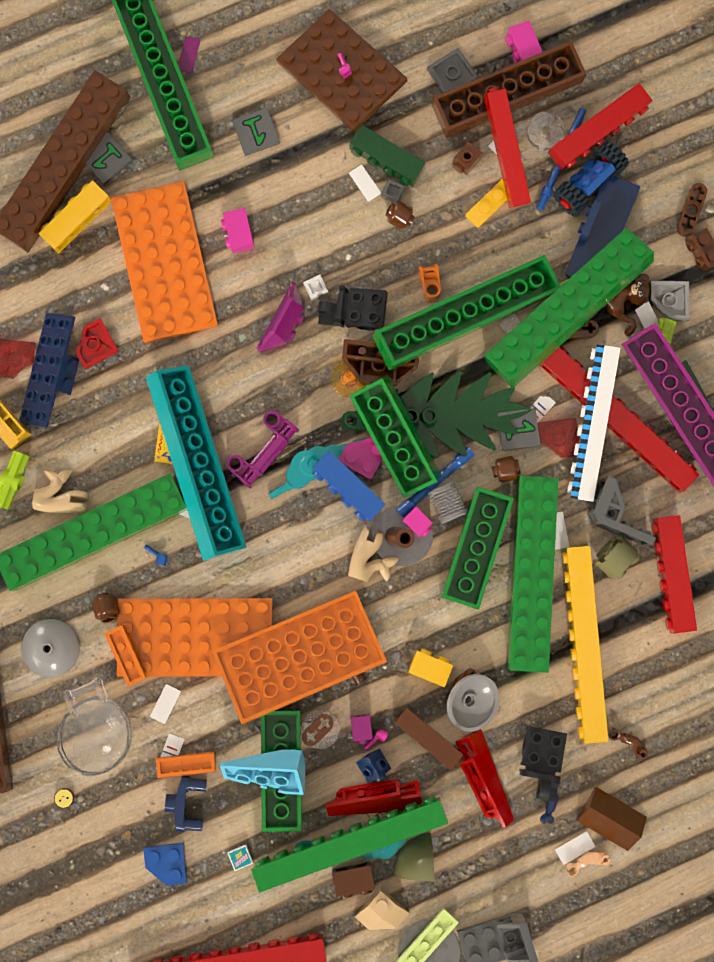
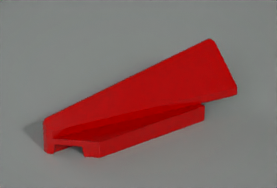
M479 729L455 741L465 757L460 766L484 815L489 819L496 818L501 822L502 827L505 828L514 821V817L482 730Z
M393 779L340 788L336 793L335 799L331 803L326 804L328 816L389 812L394 809L402 811L405 810L406 805L413 802L419 805L422 803L419 781L415 780L399 785V780Z

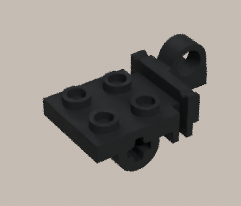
M339 286L337 304L326 301L319 302L318 324L341 326L343 328L345 325L347 328L356 327L357 329L367 331L381 329L384 327L388 292L387 290L349 288L348 290L345 286Z
M528 726L523 741L522 762L520 763V765L525 766V769H519V775L539 779L536 799L556 802L561 777L556 776L555 772L561 773L567 733Z

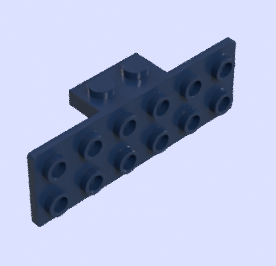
M610 175L601 183L593 205H588L584 216L587 217L585 223L581 222L577 232L581 235L565 271V276L571 278L623 231L640 190L639 185Z
M46 313L19 419L23 424L48 428L57 392L71 395L79 364V358L67 354L75 317L72 315Z

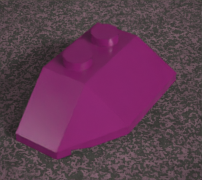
M292 281L258 344V352L263 353L286 346L289 341L292 342L295 338L297 325L303 323L305 319L304 308L295 282Z

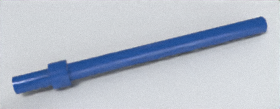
M579 109L569 134L580 127L586 109ZM556 163L546 186H543L540 193L541 198L536 207L540 211H543L547 200L551 198L554 184L561 171Z

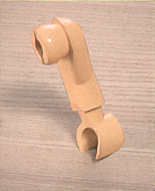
M587 852L575 864L568 863L566 868L570 870L574 867L573 872L569 873V875L575 877L579 869L586 867L588 864L608 865L610 857L605 852Z

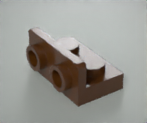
M705 228L689 235L685 239L686 247L689 252L693 253L697 267L702 269L703 272L713 268L714 240L708 229Z

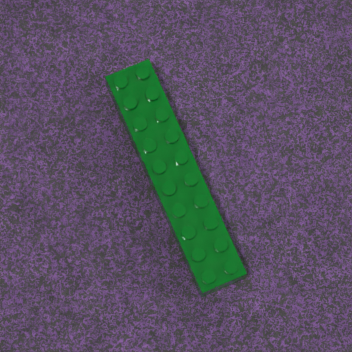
M112 0L179 171L214 158L153 1Z
M626 227L484 355L487 364L513 389L654 262V251Z
M543 255L378 329L372 337L390 371L543 301L561 286L546 256Z
M169 473L1 552L0 572L8 590L17 591L187 511L182 492L174 475Z
M519 476L517 478L507 657L508 670L549 673L559 478Z
M435 795L424 799V803L419 805L413 802L406 805L405 810H391L387 812L386 817L380 818L378 815L368 819L367 824L362 825L359 822L351 825L348 831L343 832V829L332 832L329 838L325 839L324 836L313 839L310 845H306V842L296 845L292 849L293 851L288 852L285 849L276 853L274 858L270 859L269 856L259 859L251 869L258 892L266 891L448 824V818L440 797L435 798Z

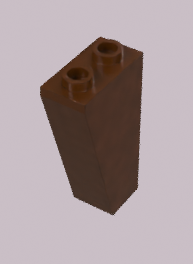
M407 706L394 720L397 726L448 769H457L462 763V752Z

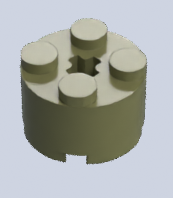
M622 535L615 536L617 540L614 542L612 540L608 541L596 554L598 560H593V563L610 579L615 577L618 580L626 574V569L640 559L637 555L638 551Z

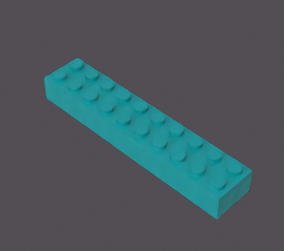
M189 365L156 370L146 377V381L203 561L247 548Z

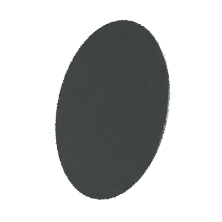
M398 505L385 510L376 519L372 530V542L375 540L374 537L377 531H382L384 537L380 548L376 551L382 559L399 557L398 562L395 564L396 566H409L419 562L427 555L432 545L433 531L431 530L425 537L421 535L417 537L414 534V543L408 548L388 544L385 534L389 528L400 527L409 529L402 522L404 518L396 511L400 506Z
M432 920L417 922L404 932L398 945V958ZM451 931L424 962H459L460 945L455 933Z

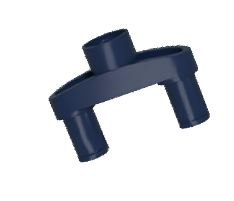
M182 776L177 795L166 794L164 812H175L176 832H184L185 830L202 831L203 820L186 818L184 812L186 792L188 790L206 792L207 780L190 779L189 776Z

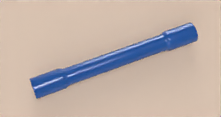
M466 447L467 456L458 454L453 461L440 471L442 477L438 482L416 492L412 497L403 502L396 511L404 518L430 491L438 487L454 471L475 455L473 451Z

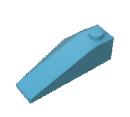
M278 750L220 763L225 779L244 784L254 782L260 784V788L267 789V786L279 789L278 792L283 794L304 795L305 760L302 750Z

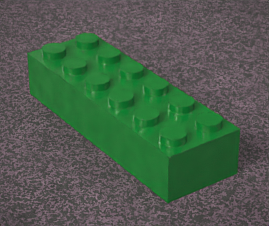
M388 375L349 395L403 498L439 481L442 476Z
M478 486L475 488L440 598L479 610L514 498Z
M278 709L261 717V754L278 750H302L301 709ZM267 786V789L261 788L262 832L302 831V795L279 793V789Z

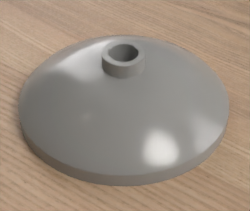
M42 620L31 626L24 635L21 645L22 657L27 667L35 674L43 677H57L65 674L75 665L80 653L79 638L74 629L61 620ZM46 645H49L51 648L49 652L45 651Z
M481 674L468 675L458 681L452 688L447 700V714L451 723L458 729L466 732L477 731L486 726L494 717L499 704V693L495 683Z

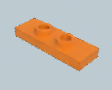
M215 751L157 757V778L216 772Z

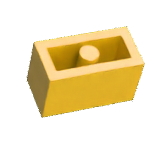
M423 648L421 651L416 650L408 673L445 687L453 665L449 663L450 659L439 656V659L432 657V652Z

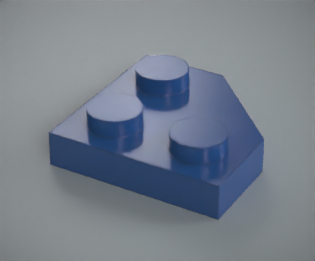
M183 842L143 848L145 868L166 886L187 883Z

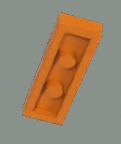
M121 625L104 633L127 686L129 687L146 679L145 672L124 626Z

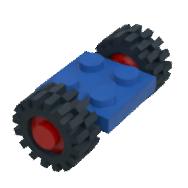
M606 140L594 151L595 160L591 159L585 162L583 168L572 175L569 181H564L553 192L555 201L569 215L577 217L588 206L587 199L584 198L585 195L589 196L611 174L617 177L629 165L628 158L625 157L626 154L622 153V149L618 148L616 144L613 145V142Z

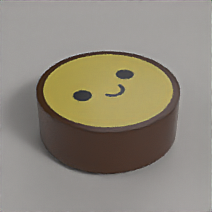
M62 788L54 795L56 806L63 809L71 806L75 799L74 793L68 788Z

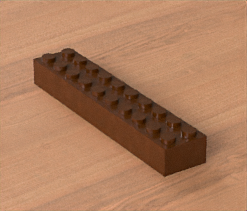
M94 70L1 211L0 236L27 253L30 252L40 236L38 233L41 231L42 226L49 223L85 168L87 161L131 98L125 88Z

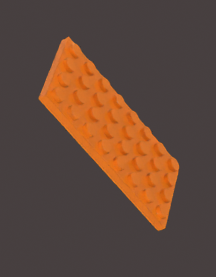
M181 181L112 197V206L144 343L218 327L185 182Z
M356 591L212 651L242 725L387 663Z
M273 598L118 599L119 614L117 615V627L124 626L146 677L222 676L212 651L272 626ZM117 664V677H123Z

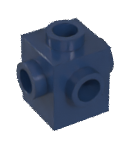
M380 748L368 753L356 762L367 783L374 780L376 782L383 780L387 777L386 773L391 770Z

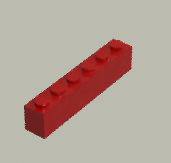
M638 83L552 146L548 154L560 170L566 166L568 169L577 163V158L580 156L582 158L586 157L592 152L591 148L595 145L597 148L606 141L605 138L608 135L613 137L621 130L619 127L623 124L628 126L635 120L634 116L637 114L641 116L649 110L648 105L653 100L642 85Z
M676 515L655 518L653 523H651V530L656 537L654 550L655 553H658L659 557L657 569L658 572H661L662 577L660 589L662 592L664 591L665 599L662 600L664 611H667V618L665 619L666 628L672 634L697 631L681 517Z

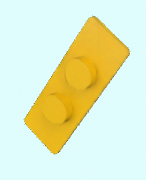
M503 179L465 214L466 218L477 228L507 201Z

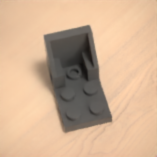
M611 476L601 479L594 496V502L591 503L587 513L591 524L616 535H622L624 538L642 546L653 545L656 537L651 536L650 531L642 528L640 530L634 529L633 524L626 521L620 522L625 505L616 479Z
M521 912L510 913L457 930L466 962H500L506 959L508 962H538L527 923Z

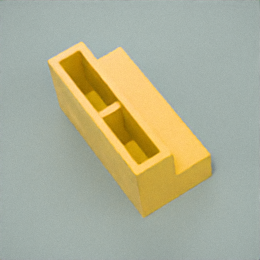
M0 399V437L10 449L14 450L32 434Z

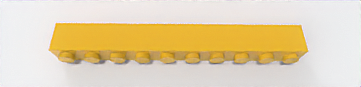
M590 546L564 548L561 557L562 563L566 566V571L563 572L564 583H567L568 591H565V600L569 602L567 620L571 622V629H569L568 634L569 640L573 642L570 656L575 664V668H572L573 680H576L577 688H574L575 700L578 699L576 718L580 719V727L577 728L578 738L585 744L608 742Z

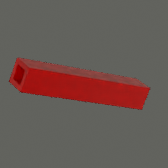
M499 87L488 89L489 93L483 96L509 208H514L531 203L506 88L500 90Z

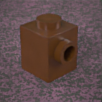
M468 141L454 157L452 163L454 169L460 174L464 173L467 176L480 161L482 152Z

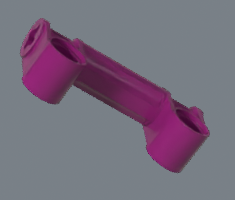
M271 410L264 415V424L274 435L251 463L246 462L238 455H231L226 461L227 468L250 489L258 476L263 475L286 445L289 444V439L294 433L299 432V429L276 411ZM270 415H274L278 421L276 424L270 425L267 423V418ZM233 459H238L241 465L239 468L233 469L230 467V462Z

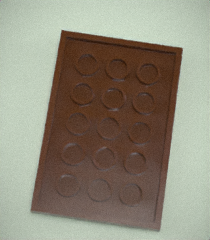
M330 9L276 58L280 66L353 132L408 82L405 75ZM338 53H342L345 62L349 64L352 74L345 79L338 70L342 67Z

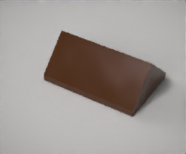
M595 786L577 821L628 851L642 838L647 817Z

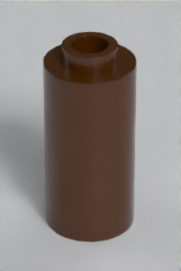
M391 527L385 534L388 544L401 548L410 547L415 539L413 532L406 528Z

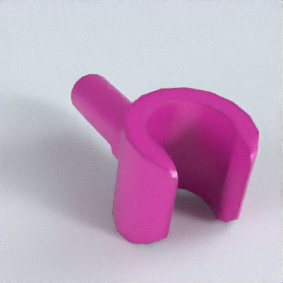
M338 53L342 65L338 70L345 79L352 74L349 64L345 62L342 53Z
M378 729L373 739L364 746V749L367 751L377 740L384 742L388 732Z

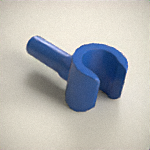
M146 544L144 549L157 556L155 563L165 566L168 557Z

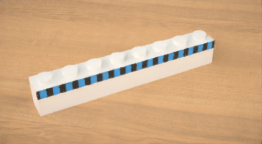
M597 344L596 348H592L590 359L594 360L593 368L589 367L587 379L591 380L590 386H586L584 398H587L586 406L582 405L580 417H584L583 425L579 424L577 436H581L580 444H575L574 455H577L576 463L572 462L570 474H574L573 482L569 481L567 493H571L570 498L594 502L620 348Z

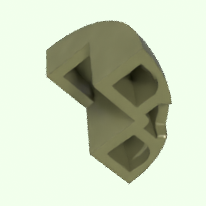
M431 833L421 834L412 838L399 851L394 863V876L406 880L435 881Z

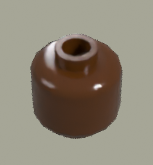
M401 201L391 203L385 214L388 223L399 229H404L407 225L411 226L415 218L412 215L413 208Z
M513 456L496 459L495 466L492 467L494 478L498 477L501 483L516 480L518 474H521L518 459H514Z
M101 593L92 602L95 618L102 623L114 621L119 614L117 599L113 595Z

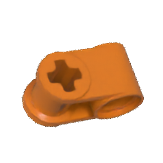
M438 264L425 268L419 266V278L422 284L424 299L428 302H436L441 293ZM433 288L437 293L430 295L427 290Z

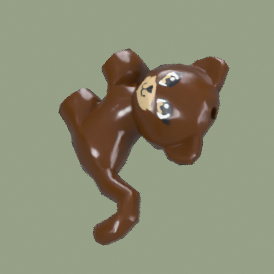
M647 274L639 275L605 305L612 316L629 324V327L624 331L625 336L632 335L637 328L635 319L624 314L625 302L628 301L630 304L640 307L649 301L650 288L648 285L649 276Z

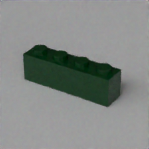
M363 125L359 127L349 143V149L353 155L365 158L371 166L380 167L386 175L390 177L395 176L405 186L410 185L414 187L425 169L426 163Z

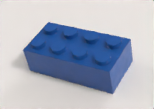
M330 451L311 468L314 471L312 475L318 481L324 480L328 484L326 488L333 495L338 494L341 496L340 501L347 508L352 507L356 511L354 515L363 522L365 520L370 522L386 505Z

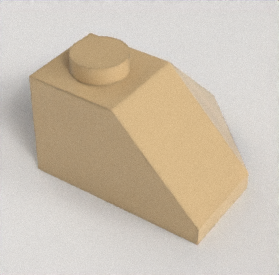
M380 886L357 912L355 918L369 930L395 929L399 927L410 912Z

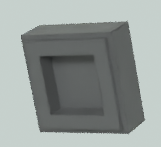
M388 178L381 197L394 203L400 201L405 185Z

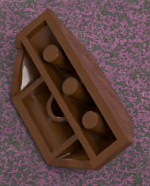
M344 339L342 360L359 382L372 383L388 375L393 386H396L418 368L419 357L389 371L376 343Z

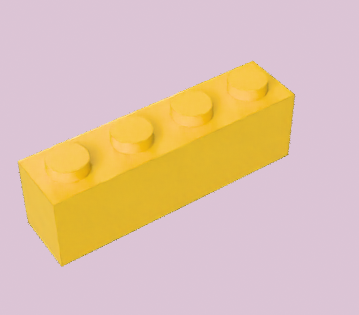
M92 180L82 187L81 192L77 196L72 197L68 201V205L63 210L61 209L56 212L54 219L50 223L44 224L38 234L59 254L112 201Z

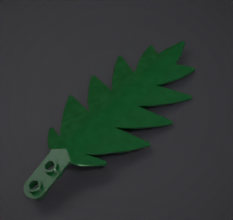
M458 371L433 394L429 401L428 397L433 381V372L414 384L400 397L429 454L435 458L440 456L430 432L437 439L463 456H467V452L458 430L482 446L495 451L497 448L483 425L503 433L518 434L510 420L531 412V408L508 402L515 387L513 389L500 390L481 401L492 375L491 373H487L478 379L456 400L462 371ZM516 410H528V411H523V412H518V413H513V414L498 416V413H501V412H509V411H516ZM348 411L342 415L341 424L345 429L367 430L358 411ZM348 418H352V419H353V423H352V424H348V422H347V419H348Z

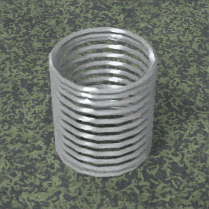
M454 481L427 494L430 500L440 497L431 501V503L441 500L432 505L440 504L433 509L441 507L435 510V512L442 510L436 513L437 515L443 513L438 516V518L442 517L439 519L441 524L468 513V509L462 503V497H459L461 494H458L459 491H457L458 488H456Z

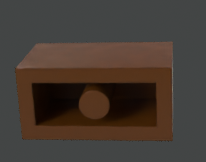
M370 862L332 869L336 897L341 896V899L352 897V894L360 893L365 895L375 889Z

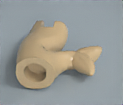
M50 470L44 472L51 483L46 487L34 490L33 509L48 513L87 512V505L75 503V501H88V493L85 491L73 490L53 497L67 481L72 470H64L60 473Z
M365 526L355 545L348 576L368 582L371 575L375 571H379L387 582L390 578V567L398 562L399 557L376 559L367 563V560L380 548L384 534L378 530L374 537V542L368 541L367 537H369L371 527Z

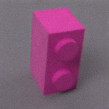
M529 20L508 28L505 40L508 47L512 48V57L515 63L542 53Z
M242 208L224 212V219L221 220L223 231L227 230L228 237L225 238L227 249L231 248L233 254L255 249L246 209Z
M417 507L402 520L417 537L420 535L425 537L432 530L430 527L432 522Z

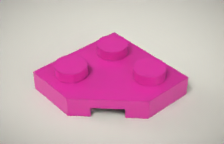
M368 438L347 444L338 460L346 467L371 480L383 458L373 439Z

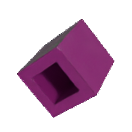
M370 714L350 716L353 742L357 741L358 744L369 743V739H373Z

